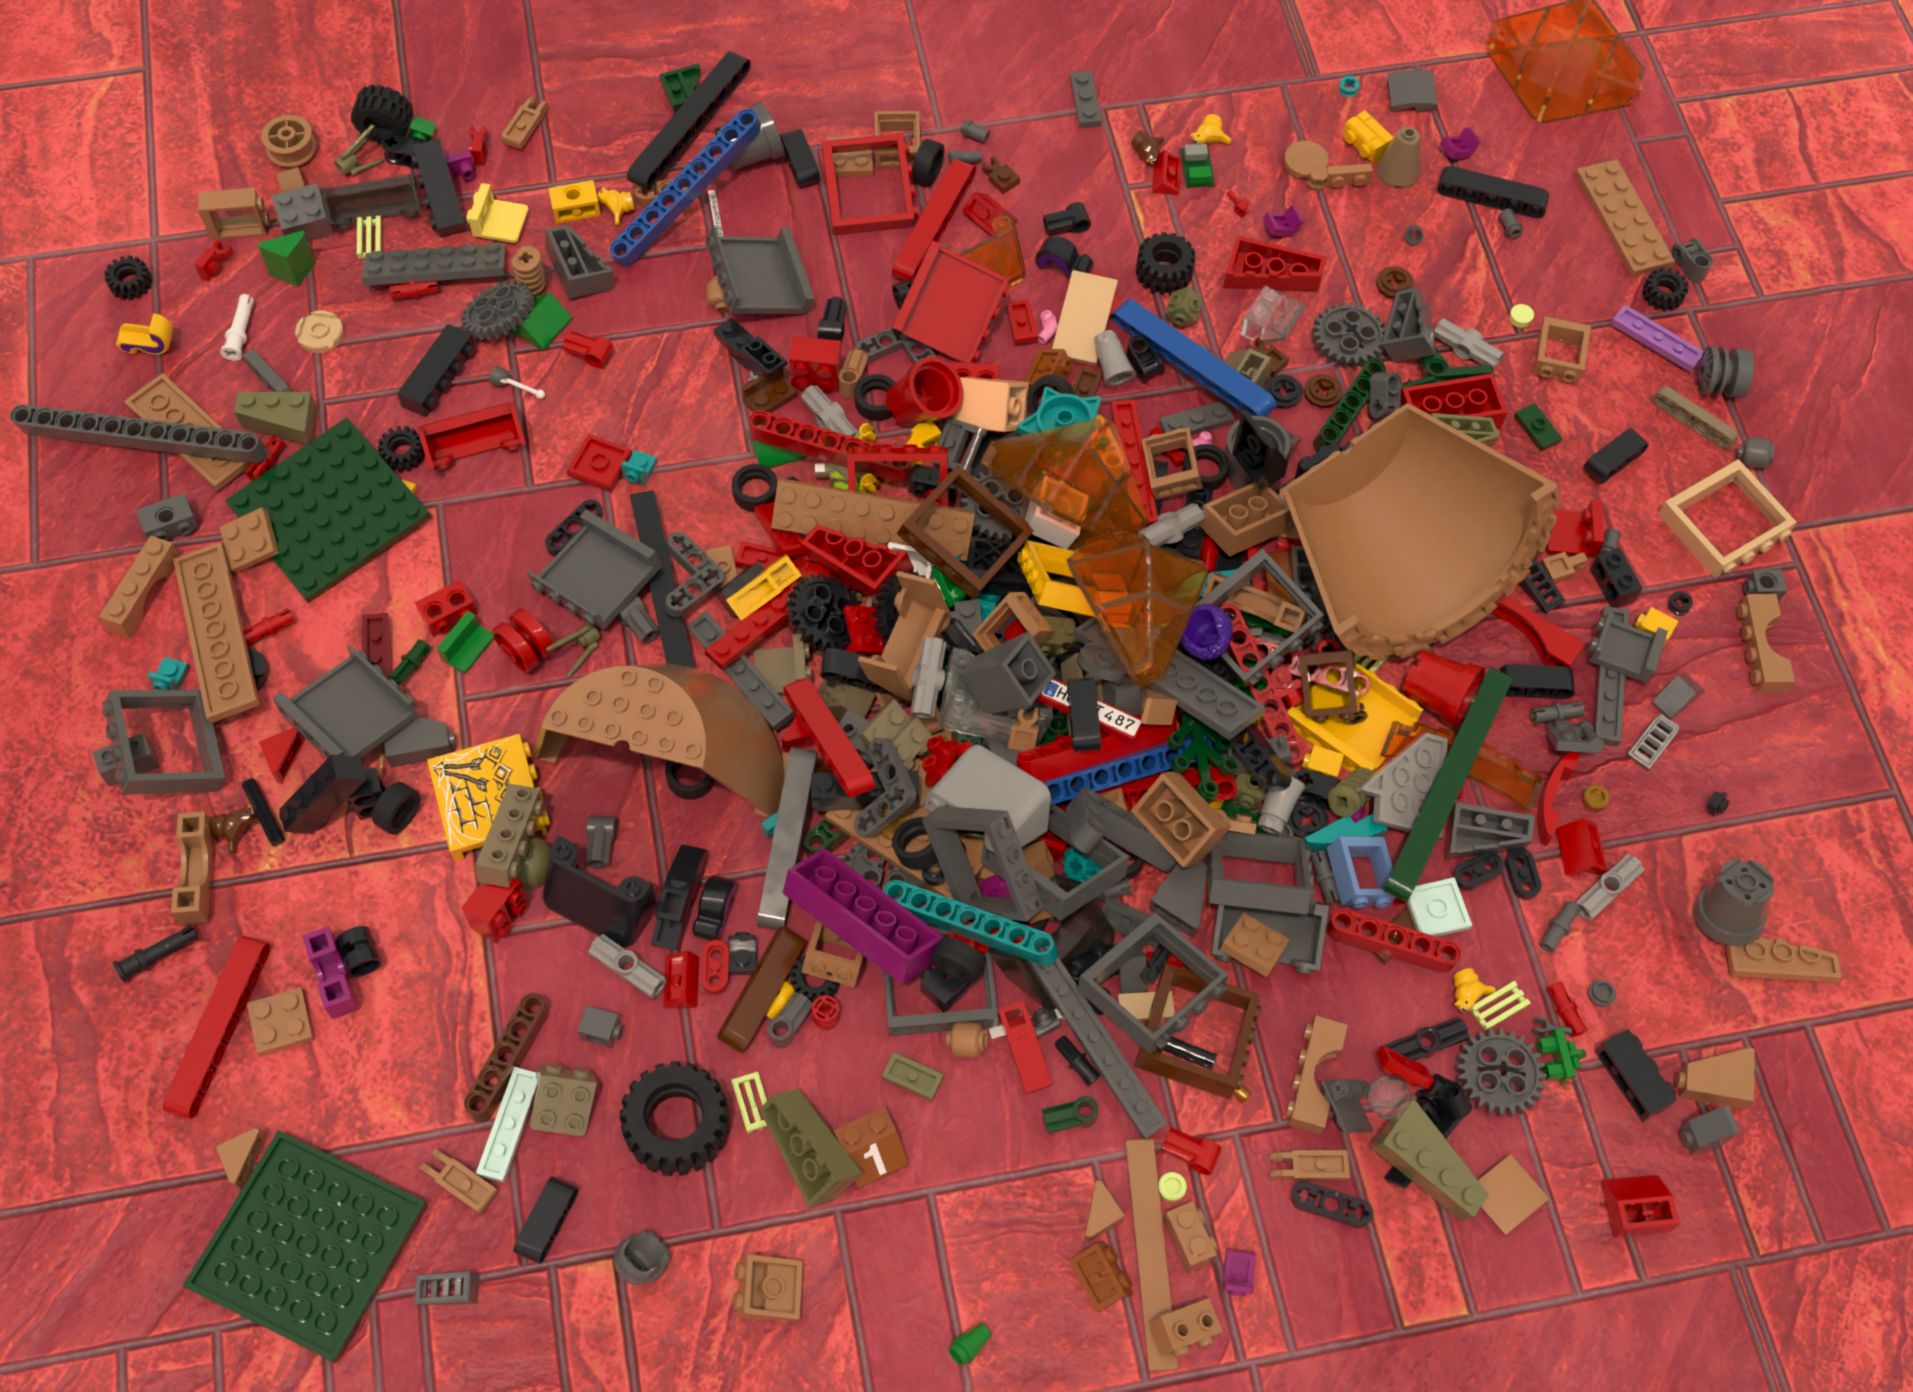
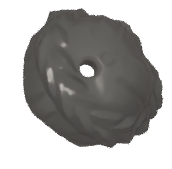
M650 1230L641 1231L639 1234H632L628 1238L623 1239L614 1251V1265L618 1274L626 1282L638 1286L653 1283L655 1279L661 1276L665 1266L672 1259L668 1247L661 1243L660 1238Z

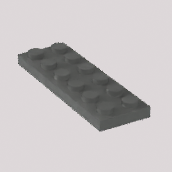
M489 243L487 245L475 246L468 244L462 247L443 246L434 249L419 248L406 251L398 249L392 252L373 251L366 253L362 274L363 285L505 276L506 246L505 243Z

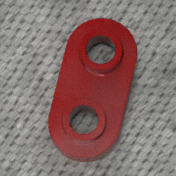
M711 940L702 949L701 984L703 989L712 995L724 992L729 983L730 953L727 944L721 940ZM715 953L721 954V957L719 959H713L712 955ZM713 979L720 980V982L717 985H712L710 983Z

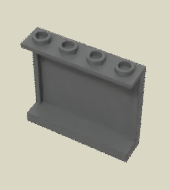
M716 226L712 227L709 236L706 237L705 244L710 252L711 263L716 270L717 281L722 288L723 299L728 306L730 314H808L815 298L790 228H781L777 238L719 236Z
M586 509L580 516L585 526L538 576L529 570L527 575L531 579L530 585L535 591L540 594L546 593L555 604L559 605V603H562L574 616L579 614L588 625L592 627L596 625L604 630L659 571L663 564L655 550Z
M350 644L346 646L350 654L349 658L296 695L288 699L280 692L273 697L279 713L326 759L330 755L362 758L417 718L414 710L416 704L413 698L408 693L403 694L400 692L399 686L393 679H386L378 665L372 666L364 652L361 650L357 652Z

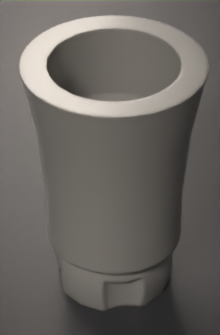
M1107 330L1096 335L1094 342L1105 386L1114 387L1133 379L1136 372L1131 366L1116 333L1113 330Z
M1277 773L1273 775V783L1277 781ZM1291 777V784L1286 790H1267L1265 801L1260 811L1261 817L1258 822L1260 829L1274 835H1281L1298 798L1306 787L1301 781Z

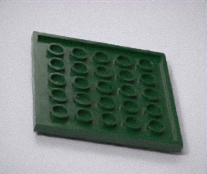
M347 417L225 500L238 518L261 507L268 511L279 554L272 556L271 559L307 603L313 601L431 518L427 509Z
M278 1130L182 1286L336 1364L425 1210L427 1203Z

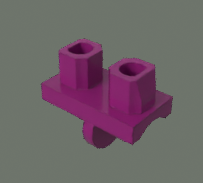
M450 149L445 150V159L452 182H454L453 177L460 175L463 180L473 179L474 171L476 170L471 152L452 155Z

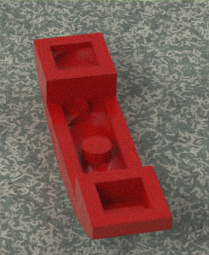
M1570 751L1565 755L1543 788L1537 810V829L1541 845L1547 846L1554 835L1560 814L1550 809L1560 779L1569 780L1575 770L1580 752Z

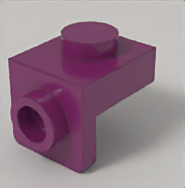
M1466 127L1459 137H1444L1439 144L1449 158L1469 159L1481 141L1470 127Z
M1291 205L1285 213L1267 212L1263 217L1268 231L1274 236L1292 237L1304 222L1296 205Z
M1227 1248L1222 1284L1229 1294L1241 1297L1245 1296V1293L1253 1294L1254 1287L1252 1282L1256 1261L1255 1252Z

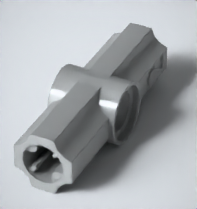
M1445 318L1440 320L1433 332L1434 337L1453 347L1454 353L1459 358L1464 360L1472 358L1482 365L1493 367V370L1504 355V352L1483 341L1482 335L1477 330L1470 328L1464 330Z
M811 385L805 389L801 395V401L814 414L819 427L852 437L859 433L846 419L842 407L837 402L832 403L818 386Z
M1191 503L1176 512L1163 513L1157 517L1156 523L1138 532V535L1135 537L1136 543L1142 551L1150 552L1165 543L1178 542L1183 539V533L1202 524V520L1205 519L1204 512L1199 508L1198 504Z
M925 637L922 640L919 663L916 665L912 675V685L915 688L910 714L914 715V717L934 718L938 692L942 689L945 680V671L942 670L946 642L943 639Z
M1627 854L1609 872L1603 874L1601 879L1575 902L1581 909L1578 915L1582 919L1592 921L1644 872L1645 869L1642 866V862L1635 856ZM1604 884L1611 886L1613 891L1608 890Z
M604 934L592 942L588 951L589 955L616 973L621 981L630 983L651 999L663 991L667 979L639 960L634 952L625 950ZM627 963L634 964L633 967L628 970L621 969L623 965Z

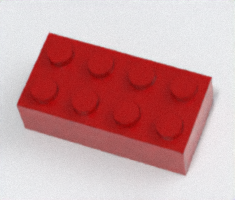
M1494 374L1404 387L1401 390V407L1409 403L1429 415L1437 413L1492 417L1496 428L1501 429L1508 413Z

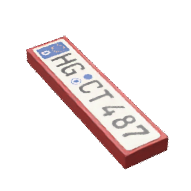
M1052 678L1036 700L1069 715L1067 684ZM1097 699L1100 730L1133 744L1143 724L1141 719Z

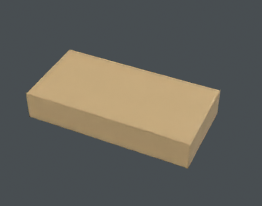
M1169 991L1161 1021L1169 1020L1175 1015L1172 991ZM1155 992L1118 994L1117 1001L1140 1022H1145L1148 1019Z

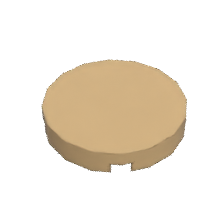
M325 310L314 311L310 313L311 315L304 316L299 320L296 325L295 335L300 346L306 351L324 353L333 350L344 337V328L341 320L332 312Z

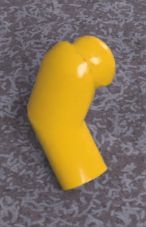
M783 982L778 991L779 994L774 998L766 1012L770 1019L778 1016L794 994L795 990L790 982Z

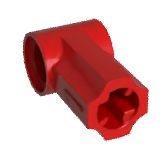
M573 331L567 332L562 345L563 351L584 358L588 364L595 368H602L614 349L613 344L604 337L597 336L595 339Z
M1171 1127L1161 1151L1188 1163V1166L1194 1171L1210 1176L1222 1148L1211 1140L1205 1138L1198 1140Z

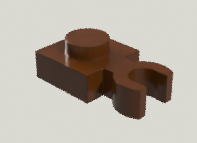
M991 157L992 166L987 165L985 162L982 163V171L989 175L988 181L1002 194L1020 184V177L1007 164L1001 167L996 157Z
M1258 337L1254 342V345L1258 348H1254L1250 344L1247 345L1246 349H1252L1271 357V377L1288 365L1289 358L1273 345L1266 348L1264 341Z

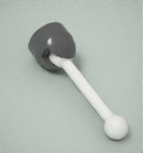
M495 366L491 371L489 383L495 386H505L509 383L535 394L538 399L545 397L543 390H535L509 379L508 372L502 367Z

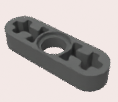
M250 349L242 355L249 369L271 392H291L286 383L254 349Z

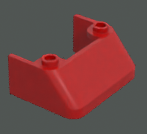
M513 402L488 407L418 427L419 437L430 470L434 469V466L436 470L447 468L450 466L449 462L460 457L498 447H506L507 451L526 444Z

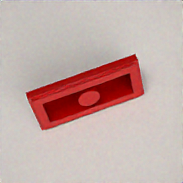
M1166 150L1158 154V160L1153 168L1152 192L1170 195L1179 194L1181 158Z
M689 951L667 955L665 961V978L667 982L664 986L663 1007L666 1009L697 1007L699 957Z

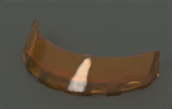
M1392 721L1380 756L1395 757L1417 737L1425 733L1447 738L1448 755L1458 732L1441 727L1434 729L1419 722H1414L1412 726H1407L1399 721ZM1484 742L1468 774V777L1497 790L1528 812H1531L1542 786V777L1538 773L1525 770L1522 767L1521 761L1499 753L1497 748Z

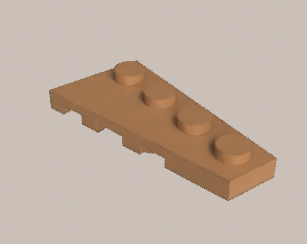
M1760 936L1754 942L1743 946L1725 944L1731 976L1839 983L1842 979L1838 955L1804 945L1796 947L1788 944L1786 940L1776 938L1774 941Z

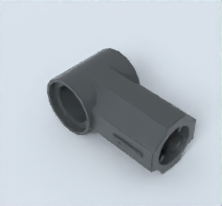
M637 595L617 615L620 622L624 626L628 625L641 644L653 642L660 634L658 627L647 614L643 602Z
M589 815L587 822L588 846L585 860L587 866L596 869L609 867L612 840H615L617 834V817Z
M794 992L778 1016L769 1022V1039L775 1047H788L793 1042L795 1033L812 1011L813 1003L803 994ZM779 1028L788 1030L784 1036H776L774 1032Z

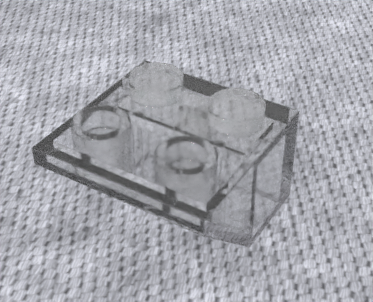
M1264 286L1244 316L1240 335L1253 341L1258 337L1264 343L1283 341L1287 338L1305 310L1306 304Z

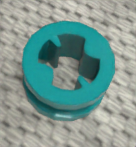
M1353 76L1343 77L1339 86L1340 94L1345 97L1357 95L1359 88L1358 79Z

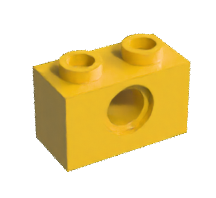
M593 180L548 188L556 224L601 216Z

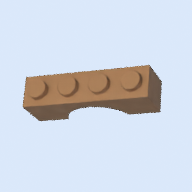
M150 535L99 616L109 632L132 639L144 619L143 608L150 588L160 578H170L175 570L173 559L180 557L173 543Z
M1212 573L1203 597L1228 576ZM1248 584L1242 586L1222 603V605L1226 603L1234 604L1239 610L1254 614L1271 622L1273 625L1294 633L1306 624L1308 615L1297 603Z
M1747 594L1738 605L1737 614L1742 620V638L1746 640L1747 645L1746 658L1750 662L1752 669L1751 682L1755 684L1756 694H1786L1795 683L1791 660L1774 652L1769 646L1765 635L1766 630L1773 628L1781 616L1777 594Z
M205 811L178 813L176 839L180 849L181 874L177 887L173 888L171 913L180 925L208 923L213 835L210 832L211 819Z
M1315 1016L1312 1024H1306L1303 1039L1307 1040L1306 1049L1301 1048L1297 1061L1298 1065H1302L1300 1075L1295 1074L1291 1090L1296 1091L1294 1100L1289 1099L1285 1116L1290 1117L1289 1127L1321 1135L1323 1132L1330 1103L1317 1088L1314 1071L1315 1067L1321 1062L1339 1057L1343 1049L1348 1024L1320 1016Z

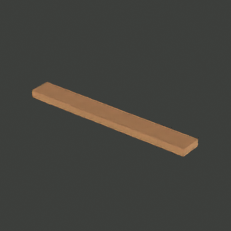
M1154 1139L1126 1140L1125 1150L1148 1372L1177 1371V1357L1174 1358L1173 1353L1161 1355L1149 1324L1150 1321L1159 1316L1172 1312Z

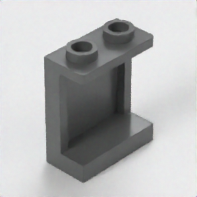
M1609 610L1605 618L1600 617L1597 622L1595 631L1599 633L1597 637H1593L1588 651H1591L1592 654L1589 662L1648 683L1656 671L1668 630L1658 627L1656 632L1651 634L1612 619L1614 611Z

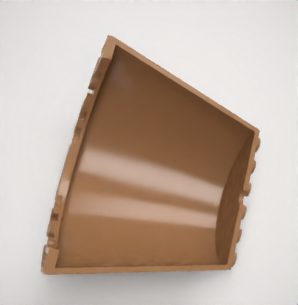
M1409 403L1396 409L1391 415L1374 424L1360 436L1352 439L1346 451L1340 452L1338 450L1333 452L1328 458L1311 467L1306 473L1282 488L1335 634L1349 651L1353 650L1356 655L1361 657L1366 655L1369 659L1384 660L1388 655H1400L1401 658H1405L1422 650H1431L1429 644L1436 641L1444 644L1473 627L1498 606L1494 602L1503 594L1507 597L1510 596L1515 590L1516 585L1529 574L1530 570L1528 568L1532 565L1531 560L1537 551L1543 552L1551 537L1550 531L1557 521V517L1553 514L1554 508L1559 509L1560 502L1559 488L1555 482Z
M656 663L610 667L592 672L580 678L564 690L550 707L541 726L531 756L533 760L557 765L571 736L615 747L620 741H626L629 743L630 751L700 768L754 805V814L764 818H769L778 812L784 784V768L776 739L768 723L752 702L739 690L721 678L696 668L677 664Z

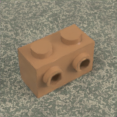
M1192 1201L1166 1212L1163 1222L1186 1273L1213 1263L1217 1256L1216 1251H1218V1247L1214 1237L1208 1235L1204 1228L1206 1221L1201 1209H1196Z
M1209 1298L1164 1314L1149 1322L1161 1355L1173 1353L1174 1358L1190 1352L1189 1346L1197 1343L1198 1348H1202L1214 1343L1213 1337L1223 1332Z

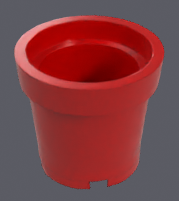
M925 357L915 363L903 378L895 382L888 389L886 405L888 410L894 414L896 422L903 426L913 427L928 420H940L949 417L957 412L963 400V386L958 373L948 362L937 357Z
M1422 650L1417 656L1421 661L1416 666L1412 664L1403 686V690L1406 692L1403 693V696L1442 716L1444 722L1457 728L1465 719L1484 678L1485 668L1473 663L1466 665L1433 654L1427 650Z

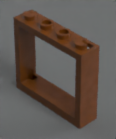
M957 465L902 524L897 535L974 600L1028 540L1034 530L1026 520L1014 514L1006 503L999 501L992 495V492L986 486L978 483L969 471ZM952 483L957 485L1017 537L981 579L916 524Z
M1165 963L1159 977L1146 1027L1152 1033L1159 1029L1171 985L1199 994L1208 984L1193 971ZM1226 983L1225 987L1227 990L1218 999V1001L1245 1009L1229 1077L1156 1051L1150 1055L1141 1046L1139 1047L1134 1067L1230 1100L1235 1089L1240 1090L1243 1083L1244 1075H1241L1240 1071L1241 1067H1246L1250 1052L1246 1051L1247 1044L1251 1045L1256 1029L1252 1028V1023L1257 1021L1261 1011V1006L1257 1005L1260 994Z

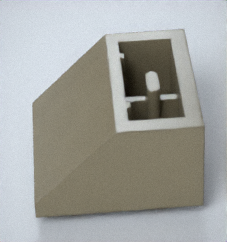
M1252 349L1231 352L1224 361L1261 388L1271 374V357Z
M824 679L818 690V693L838 722L842 720L847 710L865 718L876 695L875 691Z

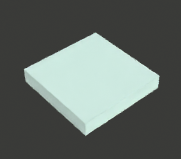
M1455 877L1415 886L1409 901L1406 902L1416 931L1438 937L1468 930L1472 927Z

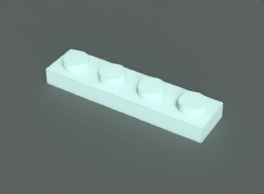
M514 1067L476 1171L479 1177L505 1183L538 1087L536 1072Z

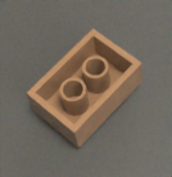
M1254 482L1205 504L1203 507L1205 519L1202 520V524L1199 526L1230 557L1287 531L1291 512L1288 504L1269 486L1260 490Z
M1175 771L1162 773L1131 810L1183 868L1199 865L1231 828L1184 777Z

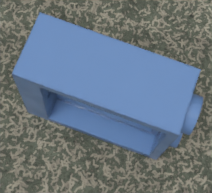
M1340 836L1326 847L1342 906H1353L1355 909L1376 906V908L1380 909L1390 906L1391 902L1397 898L1383 891L1393 870L1384 837ZM1351 857H1370L1378 889H1359Z

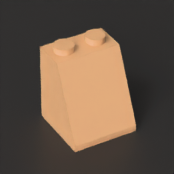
M960 377L963 386V400L957 412L952 415V419L976 425L986 430L1002 432L1016 431L1017 424L1026 419L1029 382Z

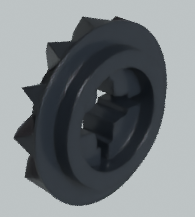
M1289 375L1274 376L1267 382L1265 391L1270 393L1276 400L1277 406H1284L1285 409L1291 405L1295 407L1297 402L1301 401L1303 395V388L1300 382ZM1282 386L1285 392L1287 393L1286 397H1284L1282 393H1280V389Z
M1302 800L1296 802L1287 824L1291 827L1294 835L1305 838L1328 826L1329 818L1326 810L1320 804L1311 800ZM1314 815L1311 822L1312 825L1309 823L1301 825L1303 821L1302 816L1308 818Z

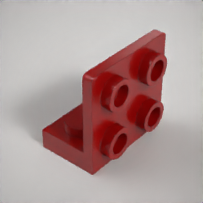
M1592 499L1588 508H1585L1583 512L1554 510L1553 514L1557 517V521L1552 528V534L1547 544V552L1552 554L1566 552L1567 555L1585 553L1586 556L1596 557L1604 543L1602 500Z
M845 606L843 611L852 643L847 646L845 651L869 657L873 655L881 656L886 645L882 644L884 637H877L876 635L880 628L873 627V624L877 622V618L871 617V614L876 612V608Z

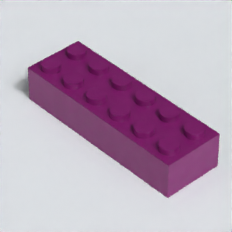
M821 849L788 869L783 894L900 984H905L933 965L931 956L943 936L827 849Z

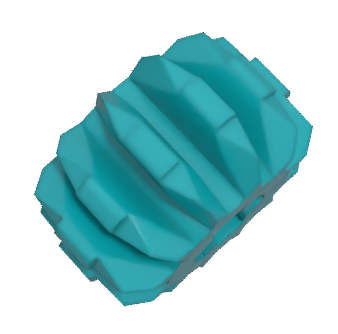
M1071 846L1070 850L1064 852L1066 860L1060 862L1065 865L1062 874L1068 875L1066 882L1074 884V887H1077L1104 869L1073 846Z

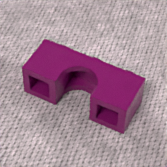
M328 926L303 935L309 960L319 980L317 986L323 1006L331 1019L358 1010L347 970L336 943V937Z

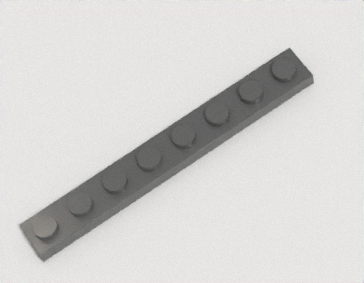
M1042 946L1038 952H1045L1050 946ZM1057 957L1053 964L1048 966L1025 960L1141 1138L1146 1139L1167 1125V1121L1084 995L1078 991V986L1059 957Z

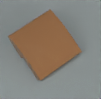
M1511 1154L1478 1180L1489 1194L1481 1207L1505 1235L1550 1199Z

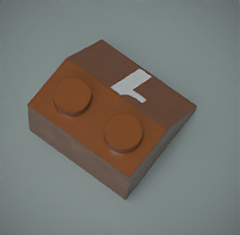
M885 1106L833 1130L835 1138L863 1173L854 1181L857 1189L863 1188L909 1166L898 1133Z

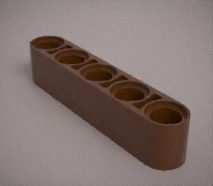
M784 925L776 931L720 1028L717 1039L737 1052H743L806 942L804 938Z
M529 993L521 999L464 1101V1107L473 1121L482 1123L488 1121L493 1116L505 1094L514 1067L520 1068L548 1017V1008L544 999L539 994ZM533 1005L541 1006L536 1013H528L529 1008ZM518 1030H527L524 1036L514 1037ZM513 1053L511 1060L507 1062L500 1061L504 1054ZM491 1078H500L496 1085L487 1086V1082ZM476 1103H486L482 1110L473 1111Z

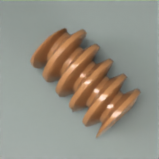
M532 246L519 248L511 262L516 282L522 281L524 285L527 284L533 295L539 294L547 286L541 255Z

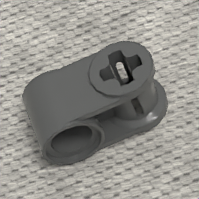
M1693 238L1688 243H1677L1672 246V256L1686 277L1696 283L1704 281L1713 259L1707 253L1698 238Z
M1377 372L1372 375L1370 379L1369 412L1374 418H1382L1385 415L1388 417L1393 411L1401 408L1402 378L1398 373ZM1388 406H1394V409H1388Z

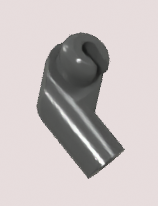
M952 150L948 154L950 163L953 159L966 163L981 162L983 157L981 151L959 152L958 150Z

